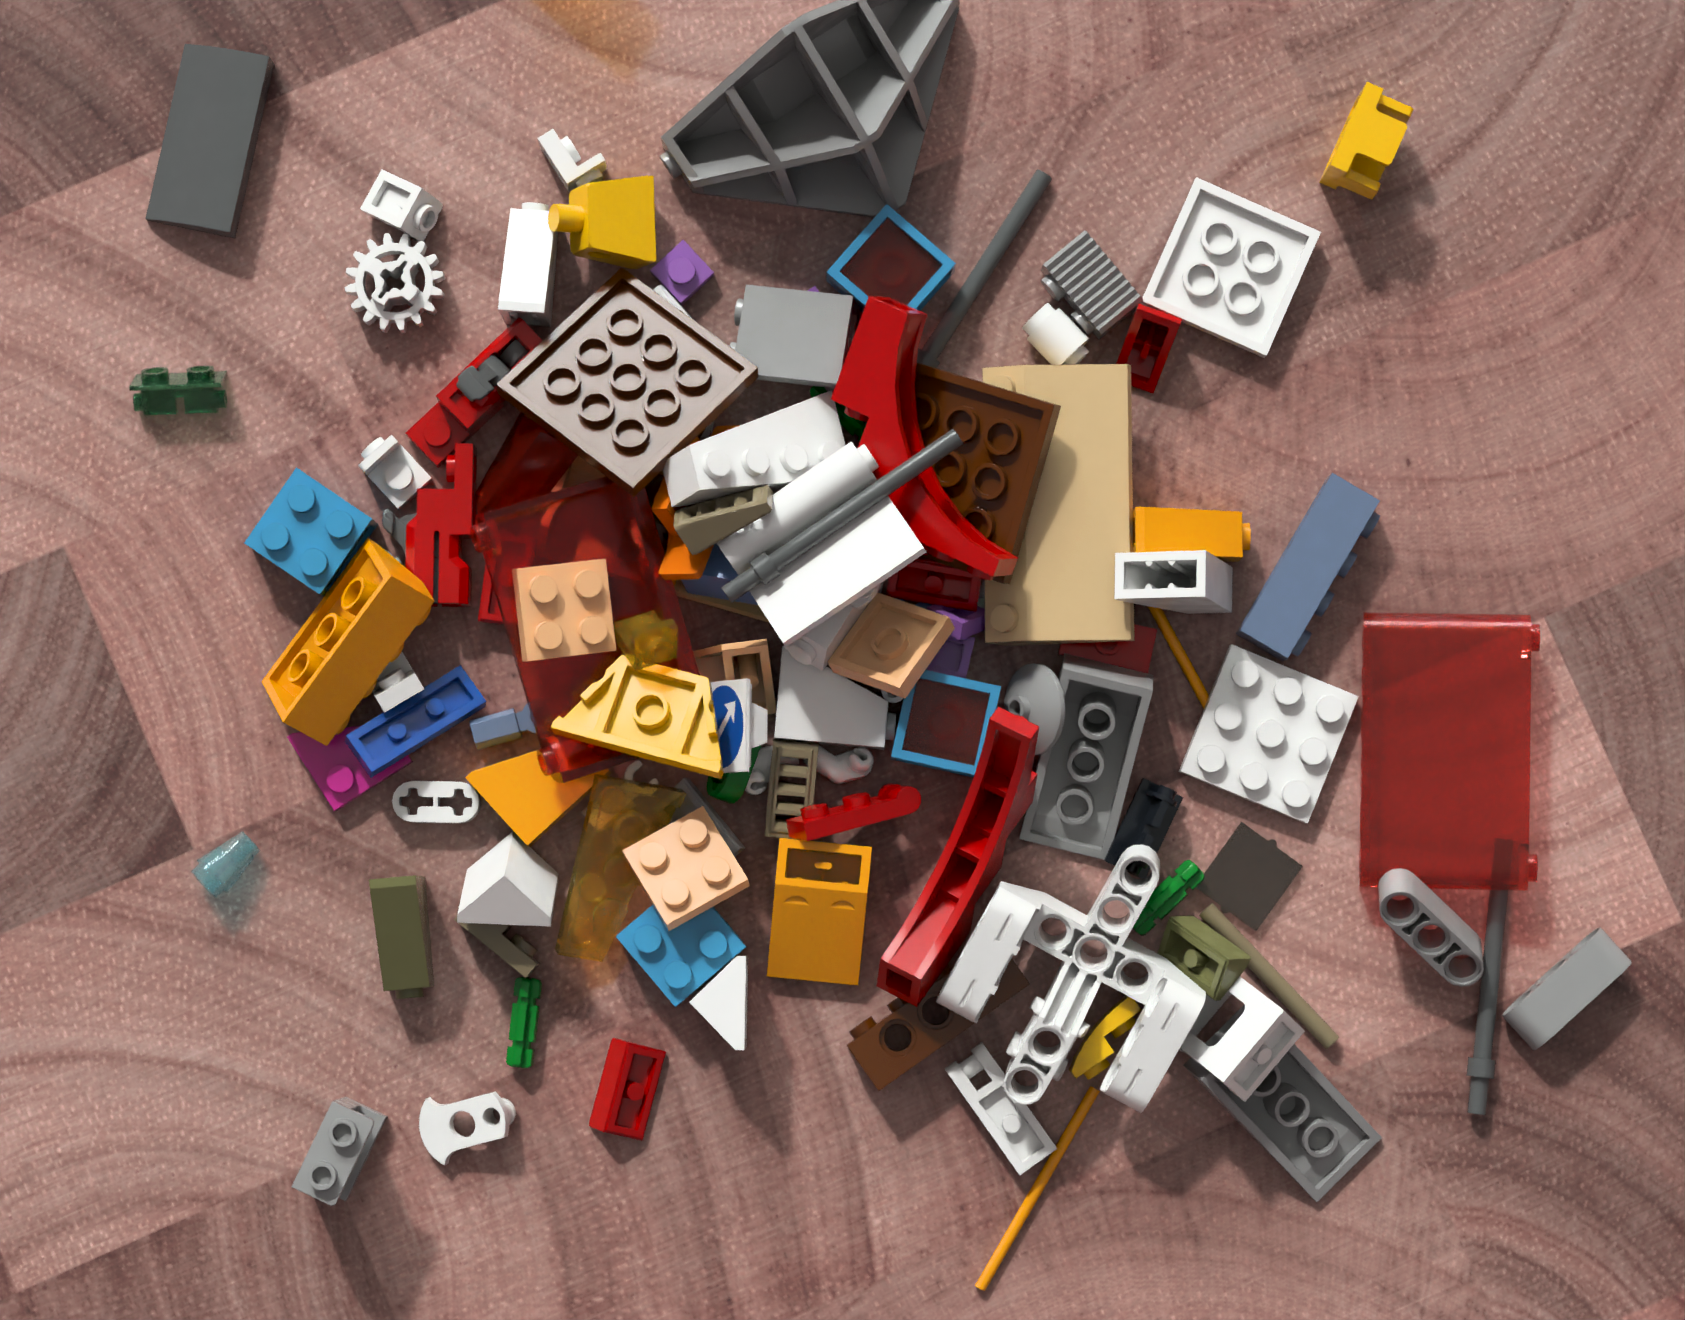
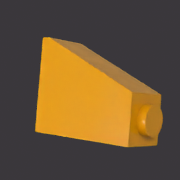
M1135 507L1133 510V552L1206 550L1223 562H1238L1243 558V551L1250 550V523H1242V512L1159 507Z
M570 739L472 771L465 778L527 846L531 847L612 773L605 766L611 758L600 746Z

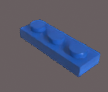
M460 665L425 686L421 692L347 734L345 743L370 778L485 708L486 700Z

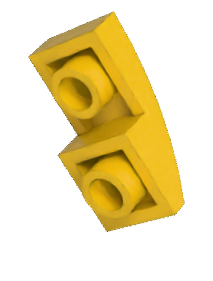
M1126 995L1112 1006L1091 1028L1081 1042L1068 1069L1074 1078L1077 1079L1084 1074L1087 1080L1110 1066L1106 1058L1114 1053L1104 1036L1111 1032L1114 1038H1117L1134 1026L1136 1020L1133 1016L1141 1011V1008L1134 999Z

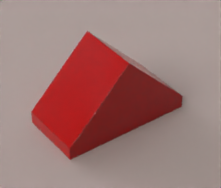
M1138 304L1116 364L1131 365V386L1154 394L1180 327L1181 318Z

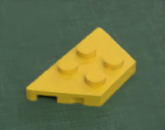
M621 655L606 669L605 675L601 680L592 683L580 695L582 700L564 718L559 715L551 725L555 735L722 779L724 773L712 687L709 678Z

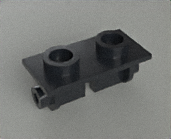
M1142 778L1104 861L1115 866L1121 854L1133 845L1142 844L1149 846L1158 853L1183 797L1168 787L1159 786ZM1133 861L1129 863L1126 870L1128 873L1144 879L1148 875L1150 866L1143 861Z

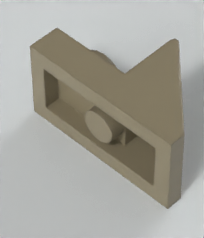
M459 923L525 978H529L541 964L533 957L538 950L517 933L512 939L505 935L513 925Z

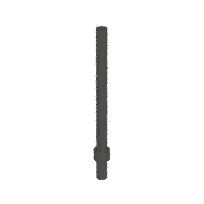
M1036 170L922 350L918 348L917 362L935 368L938 367L940 362L937 358L1051 182L1052 178L1041 170Z
M954 429L950 430L771 554L767 555L764 552L749 562L752 567L722 586V590L732 603L761 582L767 585L780 576V569L963 445L962 440Z
M1495 838L1483 953L1484 971L1480 982L1473 1058L1468 1057L1466 1076H1471L1467 1113L1486 1115L1489 1078L1494 1079L1496 1060L1491 1059L1513 840Z

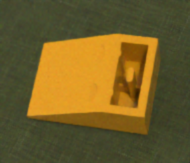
M779 838L767 977L858 985L872 847Z

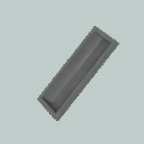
M194 44L184 45L146 214L147 221L233 239L236 238L274 68V63L269 56L220 47Z

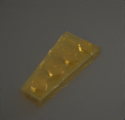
M595 774L555 946V951L558 955L603 962L629 910L627 906L637 886H641L626 861L622 850L666 827L676 808L681 807L687 795L683 789Z

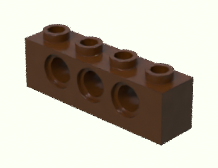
M1013 959L1010 960L1002 975L997 991L994 995L991 994L978 1021L1030 985ZM948 964L917 1007L897 997L887 1005L891 1013L876 1023L871 1016L849 1031L853 1040L846 1045L878 1091L975 1024V1022L962 1017L948 1009L946 1019L939 1024L928 1023L923 1018V1004L929 998L938 997L951 972ZM893 1024L905 1025L911 1033L910 1043L903 1050H892L884 1042L885 1031Z

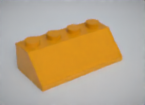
M369 538L365 540L261 681L282 722L325 746L330 743L336 734H340L346 728L353 710L362 698H366L372 693L379 675L389 662H393L398 658L403 650L405 640L416 626L421 625L427 619L431 605L434 603V599L424 583Z

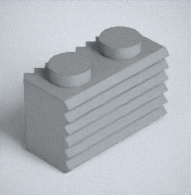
M1085 230L1042 265L1041 271L1045 275L1041 280L1042 285L1056 301H1059L1061 298L1067 301L1074 310L1070 314V318L1087 336L1093 332L1098 340H1100L1133 313L1138 304L1143 302L1141 295L1137 293L1135 288L1131 286L1130 282Z

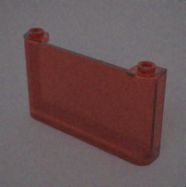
M602 476L477 514L475 525L470 527L471 539L478 553L483 552L541 749L537 750V760L542 773L545 776L551 775L555 782L565 783L640 758L555 735L551 725L559 715L564 718L582 700L580 695L592 683L601 680L605 675L606 669L621 655L700 675L673 581L665 580L659 574L665 554L645 487L633 497L608 477ZM606 558L616 651L522 662L512 569Z
M1363 612L1359 888H1378L1382 876L1388 871L1397 868L1409 870L1430 889L1527 891L1528 882H1537V854H1529L1531 651L1539 652L1540 624H1531V615Z

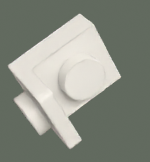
M554 129L538 138L540 149L569 193L579 186L591 182H599L603 179L602 172L607 169V165L601 153L577 167L576 162L581 160V157L568 136L560 140Z
M381 170L360 209L369 216L403 231L412 239L420 242L425 240L429 231L435 226L443 204L423 188Z
M392 435L386 440L382 437L377 438L361 453L364 460L358 466L399 510L417 495V489H424L433 481L428 473Z
M401 652L398 658L393 662H389L379 675L372 692L385 713L421 692L424 688L403 652Z

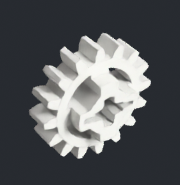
M385 233L383 238L384 244L381 246H377L371 239L367 240V246L370 250L367 255L357 251L354 252L353 256L358 261L359 266L358 268H346V274L354 279L355 283L346 286L345 291L348 295L359 297L351 304V307L355 312L367 310L363 318L367 325L370 326L376 319H379L382 332L387 333L391 324L396 323L399 331L406 333L408 321L413 320L418 327H422L424 324L420 315L424 311L432 315L437 313L431 301L432 298H444V292L435 287V283L445 280V275L442 271H432V268L439 263V260L435 254L424 257L427 246L423 241H420L414 247H410L411 241L408 234L403 233L399 243H394L390 234ZM388 255H400L397 261L384 263L380 261L381 258ZM420 266L425 275L423 292L415 284V276L419 272L418 268ZM367 274L374 279L376 288L371 295V300L367 296L365 287ZM391 276L397 279L401 276L405 284L404 288L401 290L392 288L389 291L390 288L386 283L387 278ZM408 304L411 306L409 309L401 312H389L395 305Z

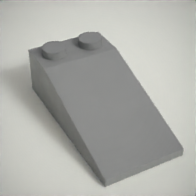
M1064 653L1058 676L1065 698L1064 725L1061 735L1053 748L1047 753L1039 755L1035 773L1038 775L1033 803L1025 812L1019 839L1104 860L1117 830L1153 693V675Z
M1245 1004L1205 1043L1207 1046H1214L1222 1039L1243 1014ZM1295 1044L1246 1102L1236 1096L1220 1080L1192 1058L1183 1065L1316 1202L1382 1139L1374 1128Z

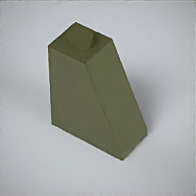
M413 875L369 879L383 991L395 990L396 999L424 997L423 988L434 987L425 877Z

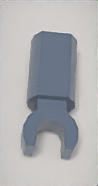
M542 699L532 700L525 705L522 711L517 713L514 708L469 720L477 750L522 738L521 732L525 731L540 735L550 732L552 730V723L536 725L532 721V713L538 708L546 707V701Z

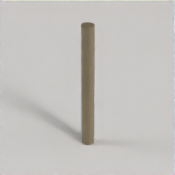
M1213 903L1199 914L1209 927L1251 956L1247 967L1325 1049H1328L1336 1042L1339 1036Z

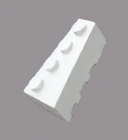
M832 390L693 443L668 458L663 473L671 507L689 506L767 484L773 491V494H775L844 447L845 441L835 401L831 400Z

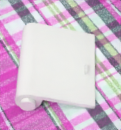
M850 442L773 494L772 510L770 513L719 541L717 545L737 574L740 575L752 567L749 562L764 552L767 555L771 554L876 482L877 479L872 472L880 466L865 444L856 449L853 443ZM887 496L780 569V576L767 585L761 582L751 589L750 593L783 644L787 647L925 554L926 550L889 496Z

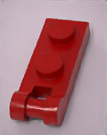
M887 783L880 788L877 796L870 797L867 792L856 793L843 797V805L828 808L826 803L806 806L800 809L801 816L786 819L789 838L810 841L911 814L920 807L921 795L912 786Z

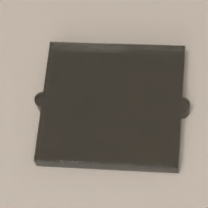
M1240 822L1204 872V881L1196 888L1219 904L1222 913L1230 912L1250 928L1257 931L1303 866L1277 848V842L1274 839L1268 841L1246 824Z

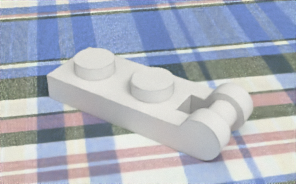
M981 1042L971 1049L973 1054L960 1064L956 1061L945 1068V1071L1015 1170L1021 1175L1055 1151L1057 1147L1028 1106L1015 1103L1008 1098L1004 1090L1005 1074ZM984 1069L991 1078V1081L979 1090H976L969 1079Z

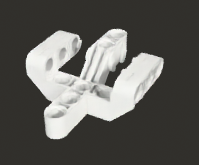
M1142 844L1133 845L1121 854L1088 915L1045 892L1001 881L946 979L936 1002L977 1023L991 994L994 995L997 991L1002 975L1010 960L1020 950L1023 940L1062 960L1045 998L1042 999L1036 996L1033 999L1029 1008L1034 1013L1023 1033L1015 1031L1007 1047L1006 1053L1011 1056L1004 1078V1090L1008 1098L1013 1102L1021 1105L1032 1104L1042 1097L1052 1079L1055 1081L1060 1080L1069 1061L1066 1057L1077 1037H1084L1090 1027V1024L1084 1022V1019L1102 982L1145 1005L1100 1087V1091L1140 1113L1148 1105L1204 1005L1206 992L1168 959L1128 938L1159 880L1160 859L1157 853L1149 846ZM1133 861H1143L1150 866L1152 873L1144 879H1136L1128 874L1126 867ZM1118 900L1127 905L1129 913L1122 918H1113L1106 913L1104 906L1110 901ZM1048 918H1057L1065 924L1066 930L1060 935H1050L1044 931L1041 923ZM1089 940H1097L1105 945L1107 952L1100 957H1091L1084 952L1082 945ZM1130 962H1138L1146 967L1148 973L1141 979H1132L1125 975L1123 967ZM1042 1031H1051L1059 1037L1060 1043L1054 1047H1045L1038 1043L1036 1035ZM1021 1070H1028L1036 1075L1038 1082L1032 1086H1023L1016 1082L1014 1074Z

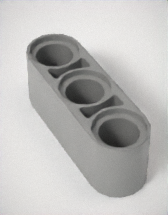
M1402 868L1391 869L1385 872L1378 884L1379 911L1384 922L1451 984L1463 987L1476 983L1482 977L1484 971L1482 945L1478 934L1414 873ZM1399 895L1408 897L1404 900L1392 899V897ZM1428 925L1438 926V928L1431 930L1424 929L1423 927ZM1457 955H1468V956H1469V957L1464 958V959L1454 958V957L1457 956Z
M1599 927L1581 940L1504 1011L1502 1017L1532 1050H1536L1551 1039L1630 966L1632 961L1605 931Z

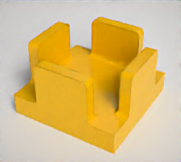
M1366 82L1352 106L1319 183L1335 190L1338 186H1341L1366 198L1373 199L1381 185L1378 181L1381 179L1385 167L1391 165L1406 132V123L1414 109L1383 95V88Z

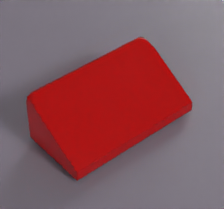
M919 557L888 578L886 595L893 598L976 612L983 579L966 571Z
M612 1038L589 1126L602 1132L643 1141L666 1051Z

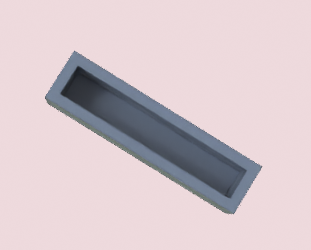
M1334 473L1329 475L1236 634L1281 661L1288 659L1291 653L1298 657L1312 634L1305 629L1314 614L1322 617L1335 595L1328 590L1336 575L1344 578L1357 558V554L1351 551L1359 536L1367 539L1376 526L1381 515L1375 513L1374 510L1380 500Z

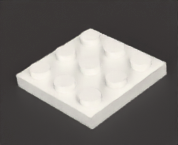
M1196 177L1144 293L1142 305L1181 318V322L1265 358L1321 232Z
M1231 644L1220 667L1179 772L1299 822L1308 824L1359 696Z

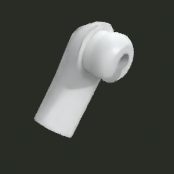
M772 746L760 748L745 791L751 795L761 794L767 788L770 778ZM781 757L780 764L799 765V759Z
M819 746L817 772L836 784L861 779L871 771L874 762L873 755L868 749L857 747L852 751L834 756ZM804 759L803 762L808 765V759Z

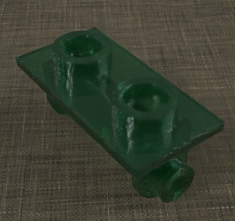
M208 365L190 367L185 373H169L168 369L164 367L143 369L141 374L135 375L129 386L130 391L141 392L134 393L133 395L134 411H143L144 416L177 414L176 398L184 397L185 414L218 413L219 408H227L226 390H218V387H222L227 377V371H214V367Z

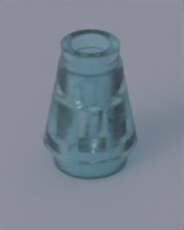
M241 831L235 837L233 836L196 860L198 865L190 872L216 898L223 891L228 894L252 862L254 856L260 852V849Z

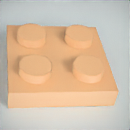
M606 558L512 569L522 662L616 651Z
M877 593L827 662L833 673L906 698L955 627L948 616Z
M704 806L622 850L626 861L668 931L750 886L748 878Z

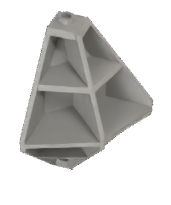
M837 0L801 15L781 28L661 136L665 153L660 155V159L674 179L679 175L682 176L692 193L873 218L886 204L896 211L905 205L958 15L960 0Z

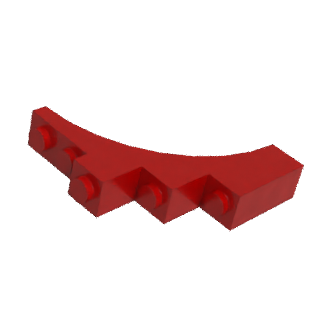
M869 296L831 400L846 406L844 410L846 415L867 422L858 447L865 444L880 466L872 472L876 479L879 480L925 448L917 418L915 376L918 347L927 314L890 297ZM932 466L888 495L926 550V553L923 555H928L929 553L947 562H953L954 559H957L968 565L966 570L968 573L988 581H992L996 576L1013 574L1018 557L988 540L963 517L942 488Z
M1000 707L989 718L976 772L950 838L916 904L880 958L876 986L916 1007L970 933L975 903L1002 867L1006 839L1033 803L1038 774L1032 771L1039 726L1029 722L1026 718L1012 714Z

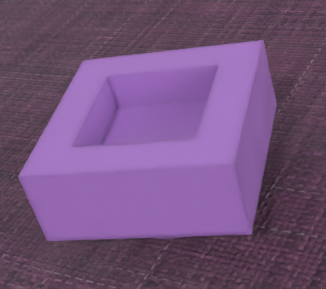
M684 240L650 269L651 274L669 291L681 306L714 276V272Z
M936 604L927 607V610L948 616L951 619L955 629L948 639L966 640L969 636L985 630V609L979 606L976 612Z
M969 636L966 640L947 639L926 670L966 679L975 637Z

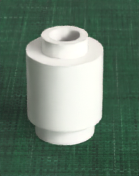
M1049 303L1038 310L1022 327L1029 335L1027 340L1051 365L1078 364L1089 353L1084 345L1090 338L1060 308L1055 310Z

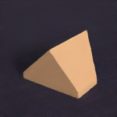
M767 639L721 644L678 655L696 675L707 677L710 682L750 679V684H752V703L767 709L768 714L776 713Z

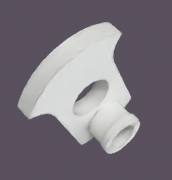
M496 1091L450 1104H439L429 1097L425 1099L420 1111V1135L428 1152L438 1162L447 1165L451 1155L456 1150L507 1137L509 1125L512 1124L516 1116L515 1107L508 1099L501 1098ZM494 1109H496L499 1112L500 1121H498L494 1117ZM459 1111L469 1113L475 1121V1129L471 1136L464 1137L456 1132L454 1128V1117Z

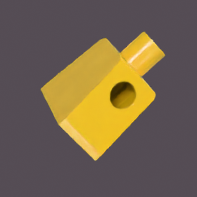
M647 175L591 182L571 190L569 193V205H551L548 213L550 230L570 232V250L575 256L629 269H639L656 262L654 176Z

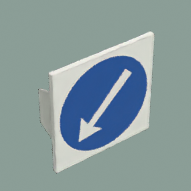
M748 678L710 682L723 772H749V767H751V749L767 743L768 710L752 703V684H750V679Z

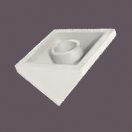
M512 831L467 869L457 913V923L551 927L559 873Z
M736 956L689 1002L734 1050H745L747 1047L748 956Z

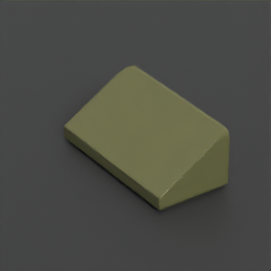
M1191 915L1169 917L1157 953L1168 959L1206 992V995L1215 1001H1220L1247 968L1251 960V956L1197 917Z

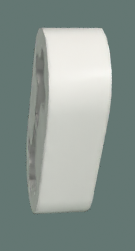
M409 781L398 786L393 794L392 804L397 816L405 821L413 823L461 824L469 822L477 816L481 807V799L477 790L467 783L455 781ZM411 789H418V796L433 798V806L418 807L417 814L410 815V809L402 806L401 801L402 797L410 796ZM462 789L464 797L472 799V806L464 808L463 815L456 816V811L452 807H440V798H454L456 790Z

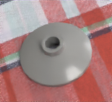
M1038 663L1026 664L1015 672L1008 684L1004 699V710L1020 715L1029 722L1039 726L1035 755L1045 754L1053 748L1061 735L1065 720V698L1060 681L1049 667Z

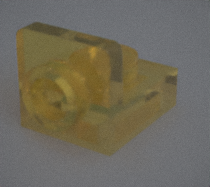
M652 610L613 623L615 642L635 671L677 658L678 626L673 619L661 621L656 612Z

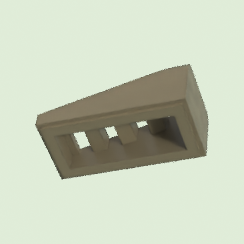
M767 484L680 508L675 511L674 529L691 554L697 555L770 513L772 510L773 491Z
M773 739L765 836L794 839L789 838L786 819L790 818L776 817V814L801 816V808L814 805L819 743ZM781 757L808 759V766L780 764ZM779 776L806 778V784L779 782ZM778 795L805 797L804 803L777 801Z

